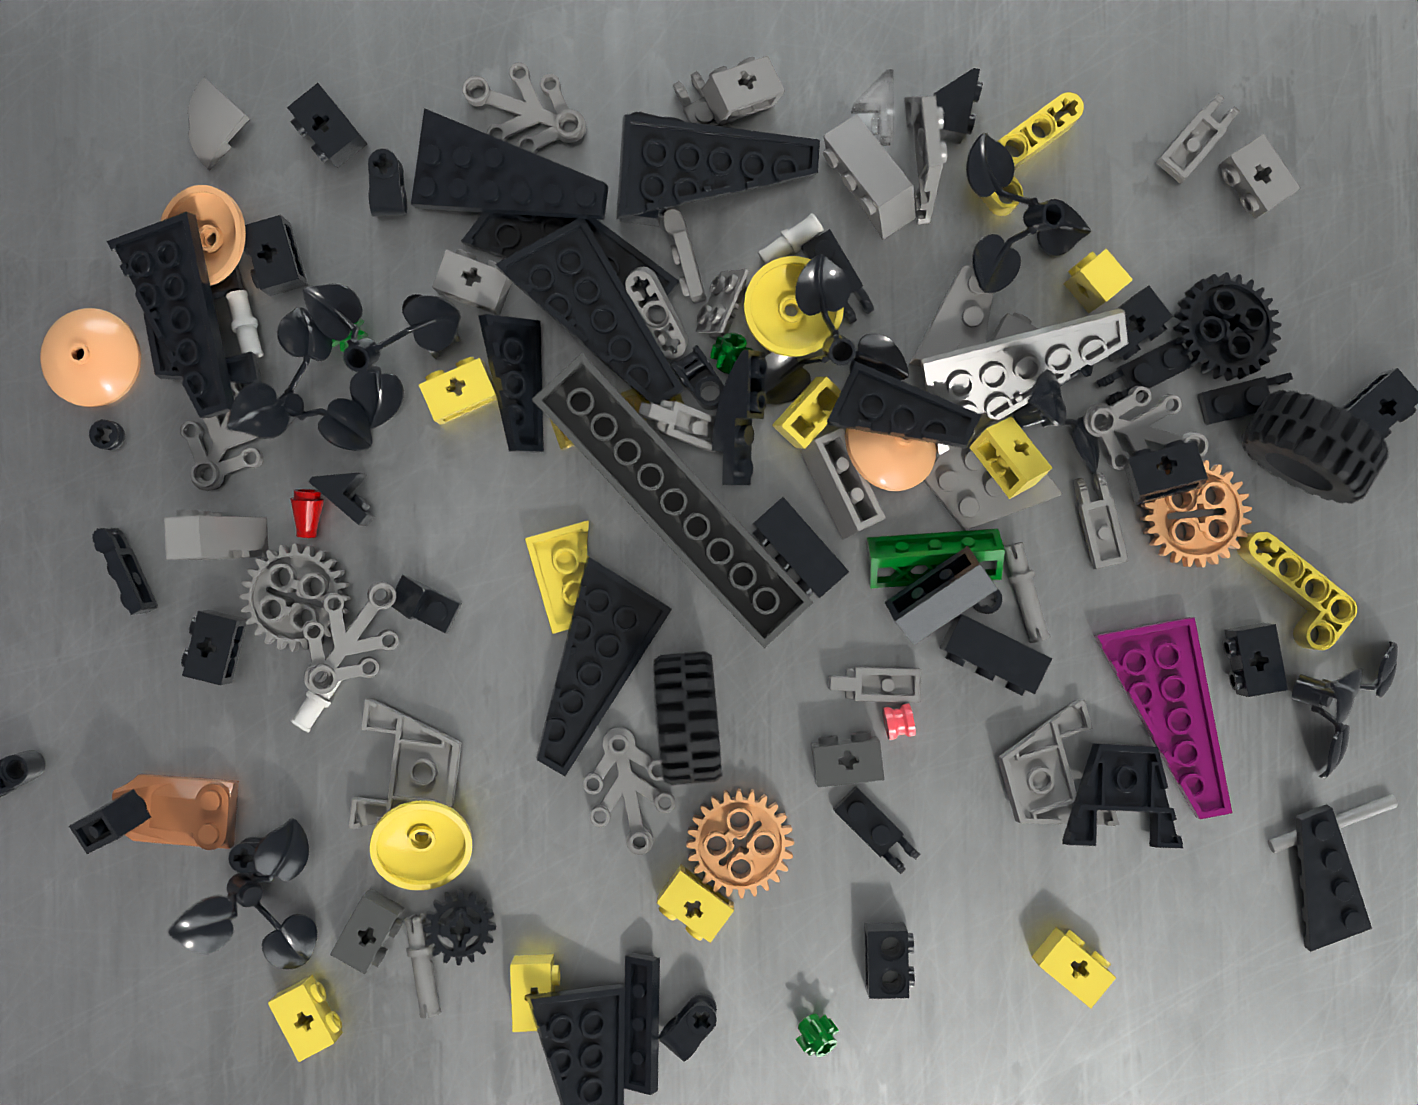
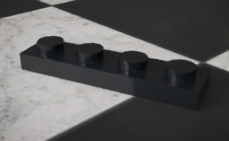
M630 953L625 955L624 1089L652 1095L658 1091L660 958Z

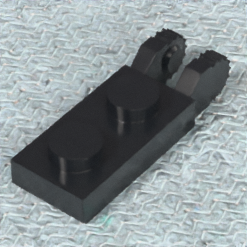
M830 229L801 246L806 258L812 259L819 254H823L840 267L849 279L851 286L850 295L855 294L861 308L867 314L874 311V306L863 289L864 285ZM847 301L844 306L843 315L846 321L852 324L857 321L856 314Z
M1178 338L1116 368L1117 371L1097 380L1096 382L1100 388L1114 383L1116 379L1121 377L1126 387L1125 390L1117 391L1105 399L1108 406L1127 397L1129 390L1134 386H1143L1149 389L1193 367L1190 366L1191 360L1189 356H1182L1181 353L1185 348L1183 344L1175 342Z
M1292 373L1267 379L1265 376L1199 393L1198 397L1206 426L1256 413L1265 397L1270 394L1268 386L1288 383L1290 380H1293Z
M119 528L97 529L92 534V542L95 543L96 551L104 554L107 561V571L117 583L121 592L120 599L123 606L129 610L130 615L148 613L157 609L158 605L133 549L130 548L126 537L123 536L122 530H119Z
M857 786L833 809L880 858L883 856L900 874L906 870L904 864L888 851L896 842L915 860L921 855L903 837V832Z

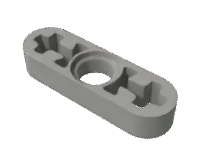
M648 267L635 268L626 279L627 293L665 358H679L688 346L687 333L655 272ZM637 276L641 280L647 279L649 281L646 291L650 297L654 293L657 295L650 298L645 304L642 300L646 298V292L642 287L636 288L634 285L638 280ZM652 305L663 307L666 311V319L654 321L649 316V307ZM669 323L673 325L668 329L670 337L673 340L677 338L680 340L677 349L672 345L667 346L665 344L668 340L665 329L661 333L658 332V330L665 328Z

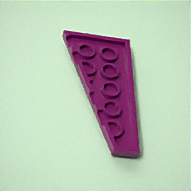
M1195 617L1094 635L1152 741L1158 747L1161 757L1195 817L1206 819L1232 814Z

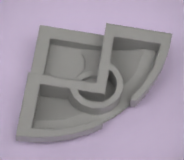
M203 77L194 90L187 111L189 115L188 136L196 156L209 171L232 147L228 142L247 123L249 118L209 80Z

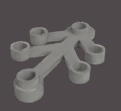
M518 62L510 67L509 75L512 82L518 85L525 102L490 90L486 80L480 76H471L463 83L462 91L469 104L482 106L486 103L519 115L501 125H491L487 129L486 134L492 136L495 131L503 132L501 140L507 142L508 137L538 123L550 127L533 137L525 135L518 140L517 146L520 148L526 142L533 143L534 147L530 151L537 154L539 148L558 139L565 143H575L586 132L584 117L578 111L568 108L560 91V81L554 74L544 75L540 80V87L544 95L550 97L556 113L543 109L530 82L529 69L524 63ZM517 70H524L526 72L525 76L521 79L515 78L514 74ZM548 81H554L556 87L552 90H547L545 84ZM476 89L483 90V95L480 98L472 97ZM567 123H574L576 128L572 132H567L564 130V126Z
M231 383L236 393L234 399L244 388L243 383ZM229 412L226 414L222 425L218 416L203 418L213 443L208 455L201 441L204 429L200 423L186 421L180 428L181 436L187 440L195 461L190 470V478L198 489L205 491L214 490L222 484L224 475L245 467L257 468L263 463V454L254 448H246L240 456L222 461L227 449L258 438L243 432L227 430ZM194 425L197 431L193 437H190L188 429ZM251 452H254L257 457L253 464L247 461V456ZM210 468L213 472V477L207 481L204 477V472Z
M1143 386L1132 387L1127 397L1111 406L1103 403L1094 404L1086 410L1083 416V424L1087 432L1093 436L1101 437L1109 453L1107 457L1108 465L1119 471L1125 470L1124 467L1130 455L1122 451L1114 431L1126 435L1134 452L1148 449L1145 440L1166 445L1177 440H1184L1187 443L1192 439L1196 441L1202 458L1208 451V441L1204 435L1195 432H1187L1181 436L1149 427L1165 416L1175 415L1181 410L1182 401L1176 395H1163L1158 405L1130 421L1118 418L1134 407L1146 406L1151 401V391ZM1142 390L1144 397L1140 402H1137L1136 394ZM1173 399V408L1171 410H1167V401ZM1098 414H1102L1103 421L1100 425L1096 426L1094 419ZM1122 454L1123 462L1116 466L1115 458Z
M376 582L369 587L367 603L346 632L342 614L344 607L343 598L337 593H328L324 596L322 606L328 612L334 646L326 659L321 638L324 635L323 626L316 620H309L302 627V634L308 640L312 662L305 670L304 683L311 692L326 694L336 687L338 681L361 676L372 678L377 675L379 664L372 657H364L355 665L338 666L345 656L378 649L391 651L398 646L399 638L397 634L388 629L381 631L378 636L358 639L379 609H387L394 604L396 592L391 585L386 582ZM378 589H385L386 597L383 600L375 599V592ZM332 597H336L339 600V605L335 609H329L327 606L328 600ZM316 625L319 627V633L313 637L308 636V627ZM388 634L393 635V643L388 646L383 645V637ZM366 662H373L374 669L369 673L363 672V665ZM324 671L327 673L325 681H315V675L318 672Z
M617 727L606 733L602 743L605 755L594 772L586 776L583 788L588 794H598L604 785L603 778L616 762L619 776L601 804L592 810L590 821L596 827L607 825L611 817L610 812L623 794L630 826V832L626 840L627 847L632 853L642 855L651 849L653 834L648 828L643 826L636 792L655 803L656 809L661 813H669L673 810L675 798L671 793L660 791L632 772L630 760L646 768L650 778L653 780H663V775L657 776L652 772V767L656 764L661 765V760H655L635 747L633 734L625 728ZM615 739H622L625 742L623 750H616L613 747ZM589 779H597L600 786L597 789H590L587 784ZM668 797L671 800V805L668 808L661 807L659 805L660 798ZM603 811L606 814V820L602 822L597 821L594 813ZM635 837H643L646 844L643 847L635 846L633 842Z

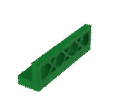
M999 529L867 537V551L870 561V589L909 586L966 546L970 548L980 563L983 561H994V569L985 570L992 580H1002L1005 548ZM925 565L929 568L922 574H913L911 572L916 566ZM892 567L896 570L890 576L877 577L878 568Z

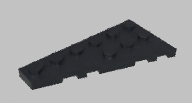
M424 108L411 205L415 208L605 219L609 188L605 182Z
M625 114L622 121L616 219L814 176L818 173L820 140Z
M184 212L106 241L111 251L116 252L122 262L120 268L124 276L130 277L136 289L135 296L157 338L163 339L169 351L166 353L168 359L180 371L183 377L182 385L199 417L211 418L228 413L234 398L196 214Z
M482 212L461 242L464 245L507 258L578 218ZM585 219L625 289L626 279L635 268L648 267L655 272L669 298L679 284L678 279L599 220ZM637 276L638 280L634 285L636 288L642 287L646 292L647 296L642 300L645 304L650 298L657 295L654 293L650 297L646 291L649 281L647 279L641 280ZM652 305V306H651V307H654V308H657V309H660V308H661V306H659V305Z
M578 218L495 264L502 274L649 404L653 403L659 406L661 400L668 401L684 391L585 219Z
M588 555L536 755L537 761L563 776L567 775L672 610L668 605Z
M622 984L526 995L560 1105H624L625 987Z

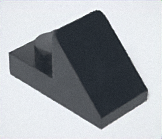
M347 473L313 476L308 481L358 525L367 526L375 517L368 511L371 505L356 493L353 497L351 496L353 491L365 479L366 474Z
M402 575L395 588L396 600L391 607L410 620L417 619L443 633H448L462 603L406 575Z

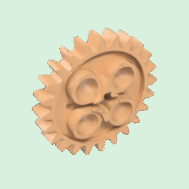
M1207 460L1203 461L1208 476L1206 483L1202 488L1181 493L1183 503L1179 508L1173 504L1172 496L1152 500L1149 503L1140 505V507L1149 510V515L1140 518V521L1150 523V527L1146 528L1143 534H1154L1155 536L1149 545L1157 546L1161 544L1162 547L1158 555L1166 556L1171 552L1170 562L1178 563L1182 558L1183 567H1191L1193 562H1195L1196 567H1205L1206 559L1210 565L1219 564L1218 555L1222 558H1230L1228 547L1240 549L1241 546L1236 541V538L1248 536L1241 527L1242 525L1252 523L1249 519L1243 518V513L1251 511L1252 507L1242 505V501L1249 497V494H1238L1237 492L1243 484L1242 481L1231 483L1230 480L1234 474L1232 471L1220 475L1222 465L1220 464L1214 465L1209 470V461ZM1171 470L1164 471L1166 472V475H1168ZM1209 487L1216 494L1213 504L1208 503L1205 497ZM1224 509V514L1171 520L1167 518L1169 513ZM1211 521H1215L1219 526V532L1216 537L1211 536L1208 530ZM1179 523L1183 524L1186 528V536L1182 541L1175 534V529Z
M737 788L735 797L731 798L728 791L724 790V800L719 801L713 795L711 796L713 805L711 808L704 804L700 805V809L704 814L703 817L693 815L692 820L698 827H689L688 834L696 837V839L687 841L686 847L696 849V851L688 855V860L699 861L694 867V873L704 871L702 883L706 884L713 880V891L715 893L721 886L726 887V897L731 895L733 889H738L740 899H743L745 889H750L755 897L757 896V886L759 885L766 891H769L767 880L770 878L775 882H780L777 870L788 871V866L782 860L793 858L792 852L785 849V847L794 845V840L784 835L790 833L792 827L791 825H781L787 816L785 813L775 815L778 809L777 802L766 806L767 795H762L757 801L755 800L753 789L750 790L747 797H743L741 789ZM736 812H744L749 817V821L742 827H736L731 823L730 818ZM757 821H760L762 823L761 826L746 838L747 847L738 846L725 864L720 865L719 860L733 850L734 838L742 840ZM761 835H767L772 838L773 842L768 849L762 850L754 845L756 838ZM719 836L726 841V845L723 849L715 851L709 848L707 842L710 838ZM743 859L750 864L748 871L740 874L733 871L731 868L732 864L736 860Z

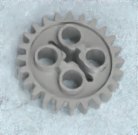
M293 544L291 553L287 545L279 546V555L274 550H267L268 561L263 558H256L255 561L259 569H247L249 575L253 577L252 581H242L241 583L249 588V593L239 595V598L249 601V605L243 607L241 612H251L252 617L245 623L247 625L257 623L258 627L254 635L258 636L266 633L265 644H271L277 639V649L279 650L284 649L288 642L290 651H298L300 642L304 650H308V640L302 634L304 624L301 621V614L307 609L312 613L313 620L318 621L323 626L324 635L332 637L328 612L323 607L320 608L307 602L295 603L293 598L269 593L268 588L272 587L285 593L296 592V595L299 597L321 602L328 593H337L344 601L351 600L350 596L342 594V590L349 587L350 584L339 582V578L345 573L344 570L333 571L337 561L331 559L324 562L326 557L325 551H319L314 556V546L307 545L302 553L300 544ZM283 568L287 569L290 573V581L286 586L282 585L278 578ZM315 577L319 578L322 582V590L318 595L313 594L310 589V582ZM336 597L330 598L327 602L329 609H335L339 605V600ZM273 600L278 601L281 606V612L277 617L272 616L269 610ZM343 607L342 614L349 613V610ZM311 625L307 629L308 636L313 637L319 633V627L316 625ZM324 637L321 638L322 644L325 643Z

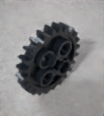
M1228 272L1219 277L1216 274H1212L1208 278L1201 279L1195 283L1193 287L1185 291L1186 297L1178 301L1177 304L1182 309L1174 313V317L1180 320L1181 323L1174 326L1173 330L1182 332V336L1175 342L1178 344L1185 343L1186 348L1182 351V356L1192 354L1193 358L1190 366L1200 362L1202 364L1201 374L1212 370V376L1215 380L1223 375L1226 381L1236 377L1242 379L1248 376L1249 373L1253 374L1261 370V366L1270 362L1268 356L1277 352L1276 347L1272 344L1281 340V337L1273 333V331L1281 327L1282 324L1273 321L1272 317L1277 315L1279 311L1269 310L1268 305L1272 303L1273 299L1267 298L1263 300L1261 296L1265 289L1262 287L1254 291L1252 289L1254 285L1253 279L1242 284L1241 274L1236 275L1232 279ZM1217 300L1221 303L1223 309L1218 306ZM1245 316L1249 319L1251 326L1247 323ZM1203 327L1208 331L1209 337L1205 335ZM1232 344L1236 347L1237 353L1234 352Z

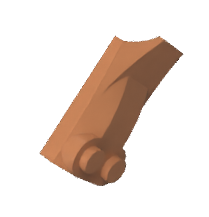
M139 774L127 784L114 789L112 793V800L134 789L147 805L151 818L125 834L132 841L198 846L205 850H215L217 848L230 849L234 847L239 781Z

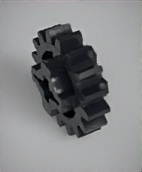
M458 889L457 897L452 898L446 892L445 902L443 903L435 899L433 905L436 911H426L425 917L431 923L423 924V932L431 933L424 939L425 944H435L431 950L432 955L435 957L442 952L443 963L446 964L451 957H455L457 965H461L462 957L466 956L471 963L474 962L473 953L476 951L484 955L486 953L483 946L484 942L493 943L494 941L488 931L496 930V924L488 921L494 916L493 910L484 911L487 905L486 899L483 898L476 902V893L473 891L466 898L463 895L462 889ZM466 906L474 909L481 919L471 917L467 913ZM453 907V911L446 918H440L445 911ZM459 914H461L462 921L466 927L462 928V933H460V939L458 940L457 933L453 927L457 926ZM438 935L448 937L452 941L453 947L445 945ZM473 936H478L472 944L466 947V943Z

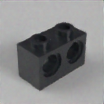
M864 923L865 989L869 999L909 998V987L915 986L914 967L909 966V954L914 953L913 933H908L904 923ZM888 937L898 939L897 945L891 950L881 948L882 942ZM888 971L898 972L897 979L892 983L882 981L883 975Z

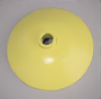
M787 256L775 259L758 270L747 287L744 297V316L747 326L754 338L773 353L788 357L809 355L823 348L824 341L831 336V332L823 320L821 312L816 315H806L796 303L795 286L798 276L811 259L800 256ZM793 306L797 314L795 316H788L785 308ZM844 307L835 312L828 311V315L837 330L843 318Z
M412 801L391 809L378 821L370 839V856L377 872L393 885L408 890H430L451 882L465 869L472 853V835L464 818L449 806L434 801ZM418 832H426L427 834H425V835H418L417 833H418Z

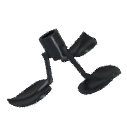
M987 133L981 134L976 139L968 154L966 174L970 187L978 196L983 198L989 197L996 192L999 197L1029 206L1023 215V221L1027 227L1026 230L1008 238L1006 242L997 234L984 236L978 241L973 250L972 264L980 289L984 293H995L1007 287L1019 272L1021 257L1018 251L1011 248L1013 243L1037 232V240L1040 247L1047 254L1058 256L1071 250L1082 238L1091 232V229L1072 207L1059 199H1050L1039 203L1036 197L1027 198L1005 192L1002 188L1007 187L1014 177V161L1009 151Z
M823 254L812 258L800 272L795 286V299L798 307L804 314L811 316L821 312L822 318L831 332V336L823 343L824 354L822 356L805 358L798 362L797 357L782 356L773 352L766 355L768 371L765 376V395L767 404H783L795 400L811 383L809 372L803 368L807 364L827 363L829 360L840 366L850 363L849 371L851 372L855 362H858L898 380H905L909 377L904 356L888 337L878 333L866 334L860 339L857 351L851 340L839 335V331L831 321L828 311L835 312L846 305L850 298L851 286L844 271Z
M335 283L309 286L303 289L306 307L313 321L323 334L333 340L342 341L351 333V338L347 340L349 347L345 349L343 359L349 369L357 372L350 381V394L352 400L365 411L370 429L376 428L392 418L401 407L404 399V389L400 379L392 373L381 374V368L373 366L380 357V350L412 332L416 343L420 347L429 351L443 350L455 339L461 319L459 310L448 300L432 295L419 296L410 301L404 308V317L410 327L377 344L370 338L357 340L359 329L354 323L361 319L363 309L360 299L352 289Z
M296 307L280 321L277 329V338L279 344L288 354L294 357H303L301 366L289 387L279 398H277L275 390L268 384L257 382L245 386L232 402L227 419V430L243 432L258 438L272 439L283 434L287 426L296 418L304 420L307 417L321 415L324 417L318 423V430L322 437L332 445L352 451H364L371 448L372 435L369 420L365 411L356 402L346 398H337L329 403L327 410L318 408L304 411L303 399L294 393V389L310 363V358L316 361H324L332 351V339L321 332L307 309Z
M1085 365L1070 374L1071 378L1059 384L1051 370L1042 371L1034 383L1027 404L1013 412L1015 421L1022 429L1041 423L1043 428L1050 425L1057 427L1063 425L1070 426L1073 429L1072 438L1079 454L1092 471L1091 474H1096L1100 455L1098 438L1087 432L1083 424V417H1079L1077 421L1066 419V406L1061 396L1060 388L1079 375L1080 372L1084 377L1091 376L1093 365Z
M1389 641L1390 647L1381 661L1378 677L1370 684L1361 683L1363 669L1360 668L1352 670L1337 681L1326 679L1321 681L1303 674L1297 678L1292 692V699L1312 705L1311 711L1319 713L1335 726L1327 768L1319 776L1320 778L1326 779L1339 765L1345 755L1350 726L1344 725L1343 722L1352 709L1354 697H1356L1359 689L1377 690L1376 697L1381 698L1391 686L1397 667L1398 645L1395 642ZM1333 698H1336V718L1322 708V706L1329 707Z
M290 818L284 825L267 834L257 845L253 855L254 866L259 873L266 876H259L256 873H253L251 876L247 873L235 874L227 883V897L218 895L201 900L174 922L167 931L168 934L193 952L200 954L212 953L222 948L232 937L234 926L231 920L236 919L238 916L237 903L242 907L254 906L276 929L266 935L262 941V952L267 961L281 969H295L304 965L310 959L317 941L318 931L314 921L306 915L294 914L287 917L280 925L260 903L263 889L259 882H271L275 876L283 881H290L304 869L308 861L309 844L306 833L298 821Z

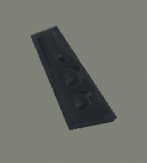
M492 314L479 315L478 318L509 452H544L543 411L532 400L542 390L541 321Z
M855 362L827 420V425L967 449L980 421L981 414Z
M1326 804L1296 815L1298 857L1302 863V875H1299L1300 888L1304 892L1302 918L1306 922L1304 947L1312 952L1370 930L1372 926L1333 808Z

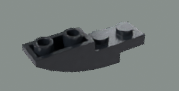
M742 350L730 371L720 396L713 429L712 451H723L722 485H751V476L753 474L751 451L754 440L752 419H764V410L767 405L765 395V376L768 371L765 359L766 352Z

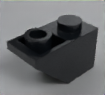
M973 68L933 94V96H936L937 108L942 107L944 124L943 129H939L940 140L961 144L966 134L971 135L976 119V114H971L973 102L978 103L983 82L978 81L980 69Z

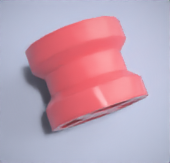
M909 703L902 704L897 709L890 707L882 708L888 740H894L898 735L903 734L908 737L916 735L914 717Z

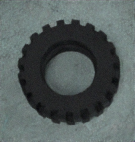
M1278 390L1267 395L1242 434L1244 451L1248 452V456L1257 461V464L1263 469H1267L1272 475L1285 480L1294 487L1304 490V492L1342 504L1345 502L1352 504L1365 497L1389 456L1385 439L1380 438V434L1375 429H1371L1365 421L1357 419L1351 415L1352 413L1345 409H1340L1326 400L1322 401L1315 398V396L1303 395L1298 391L1292 390L1288 392Z
M705 651L660 655L654 659L653 671L659 754L663 780L669 785L716 782L722 777L712 655Z

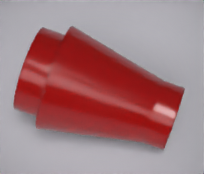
M295 489L294 497L290 498L296 525V536L301 538L317 537V528L324 499L321 498V492L316 489Z

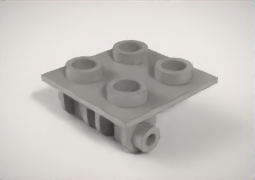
M749 270L721 271L720 274L715 276L710 285L711 295L708 303L698 313L697 322L699 324L695 332L710 333L709 337L717 340L718 336L723 338L728 333L733 322L729 318H735L732 309L739 308L737 303H741L747 290L745 283Z

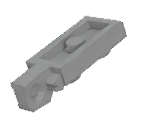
M661 400L660 406L642 402L639 415L648 420L655 421L653 429L660 431V434L712 453L719 452L712 451L715 416L676 401Z
M846 668V676L828 675V689L845 691V698L853 699L854 701L921 702L922 669Z

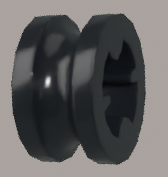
M101 419L91 426L89 438L91 443L97 448L114 450L123 444L125 432L120 424ZM104 428L112 430V433L109 434L110 441L101 440V437L105 434Z
M997 589L993 592L994 598L990 600L994 602L991 607L988 605L980 606L979 603H976L972 606L973 609L983 614L996 612L1001 607L1003 601L1000 590Z

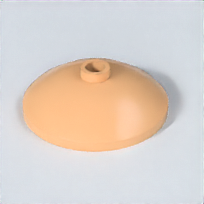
M208 185L191 186L179 192L169 202L160 221L184 212L196 214L211 286L229 276L240 261L245 245V223L237 203L226 192Z
M84 308L65 314L50 327L42 343L40 363L45 380L58 396L76 405L99 407L115 402L130 390L139 374L141 351L136 335L125 321L105 310ZM80 349H83L84 356L78 360L77 353Z
M849 428L845 430L846 448L852 464L864 479L878 488L888 491L908 490L924 481L934 466L937 453L935 443L903 439L901 437Z

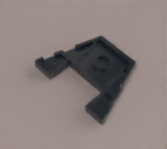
M238 264L224 280L210 286L213 300L226 297V294L232 291L243 290ZM143 313L154 374L160 379L183 380L177 366L171 364L166 355L169 351L163 339L157 338L145 313ZM252 351L225 358L230 383H262L257 355Z
M1092 744L1062 838V844L1096 846L1098 810L1150 812V847L1183 849L1182 838L1177 835L1173 822L1177 820L1174 808L1169 806L1165 789H1168V784L1158 747Z

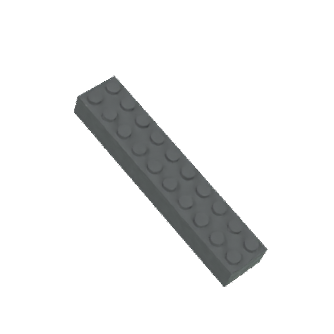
M583 353L532 399L763 648L768 646L814 603Z

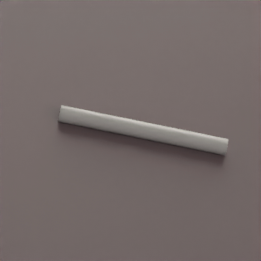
M1391 794L1335 815L1339 829L1398 807V801ZM1296 830L1269 840L1268 845L1271 851L1276 853L1297 845Z

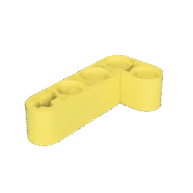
M1065 92L997 142L1001 143L1004 147L1013 146L1017 149L1019 157H1012L1015 169L1067 132L1082 115L1084 103L1077 94ZM1067 110L1069 112L1060 117L1056 122L1055 116L1059 111ZM1038 126L1042 128L1045 137L1035 136L1032 132V127ZM1015 176L1007 187L1002 188L1005 192L1023 196V188ZM996 192L989 197H980L988 209L998 216L1010 214L1020 203L1012 200L1011 204H1005L1000 201Z
M1249 532L1247 537L1239 538L1238 543L1241 547L1237 549L1238 555L1307 610L1293 630L1295 642L1302 648L1327 650L1332 647L1357 614V605L1353 598L1269 532ZM1258 548L1262 553H1256L1255 551ZM1283 559L1288 566L1285 575H1282L1279 571V564ZM1309 580L1313 584V592L1310 596L1305 592V585ZM1336 601L1339 605V612L1334 617L1331 612V606ZM1316 627L1318 629L1319 636L1318 639L1313 643L1310 637V633L1312 629Z

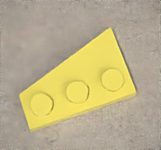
M589 520L525 538L552 634L568 630L587 559Z

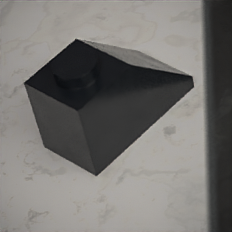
M132 789L71 824L69 828L86 854H89L121 838L150 819L151 815L143 798L138 796L135 790Z

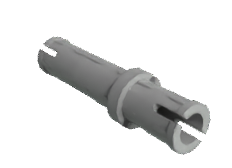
M1023 542L1014 544L1017 554L1016 558H1014L1011 545L1004 547V555L1011 574L1008 576L1010 584H1014L1029 636V643L1039 642L1036 628L1039 629L1042 641L1049 639L1050 634L1048 633L1033 583L1034 571L1029 569Z
M417 914L404 918L409 943L406 952L412 961L420 1018H426V1013H428V1018H431L441 1013L431 957L433 944H425L424 939L428 936V933L423 932V924H426L425 914H419V918H417Z

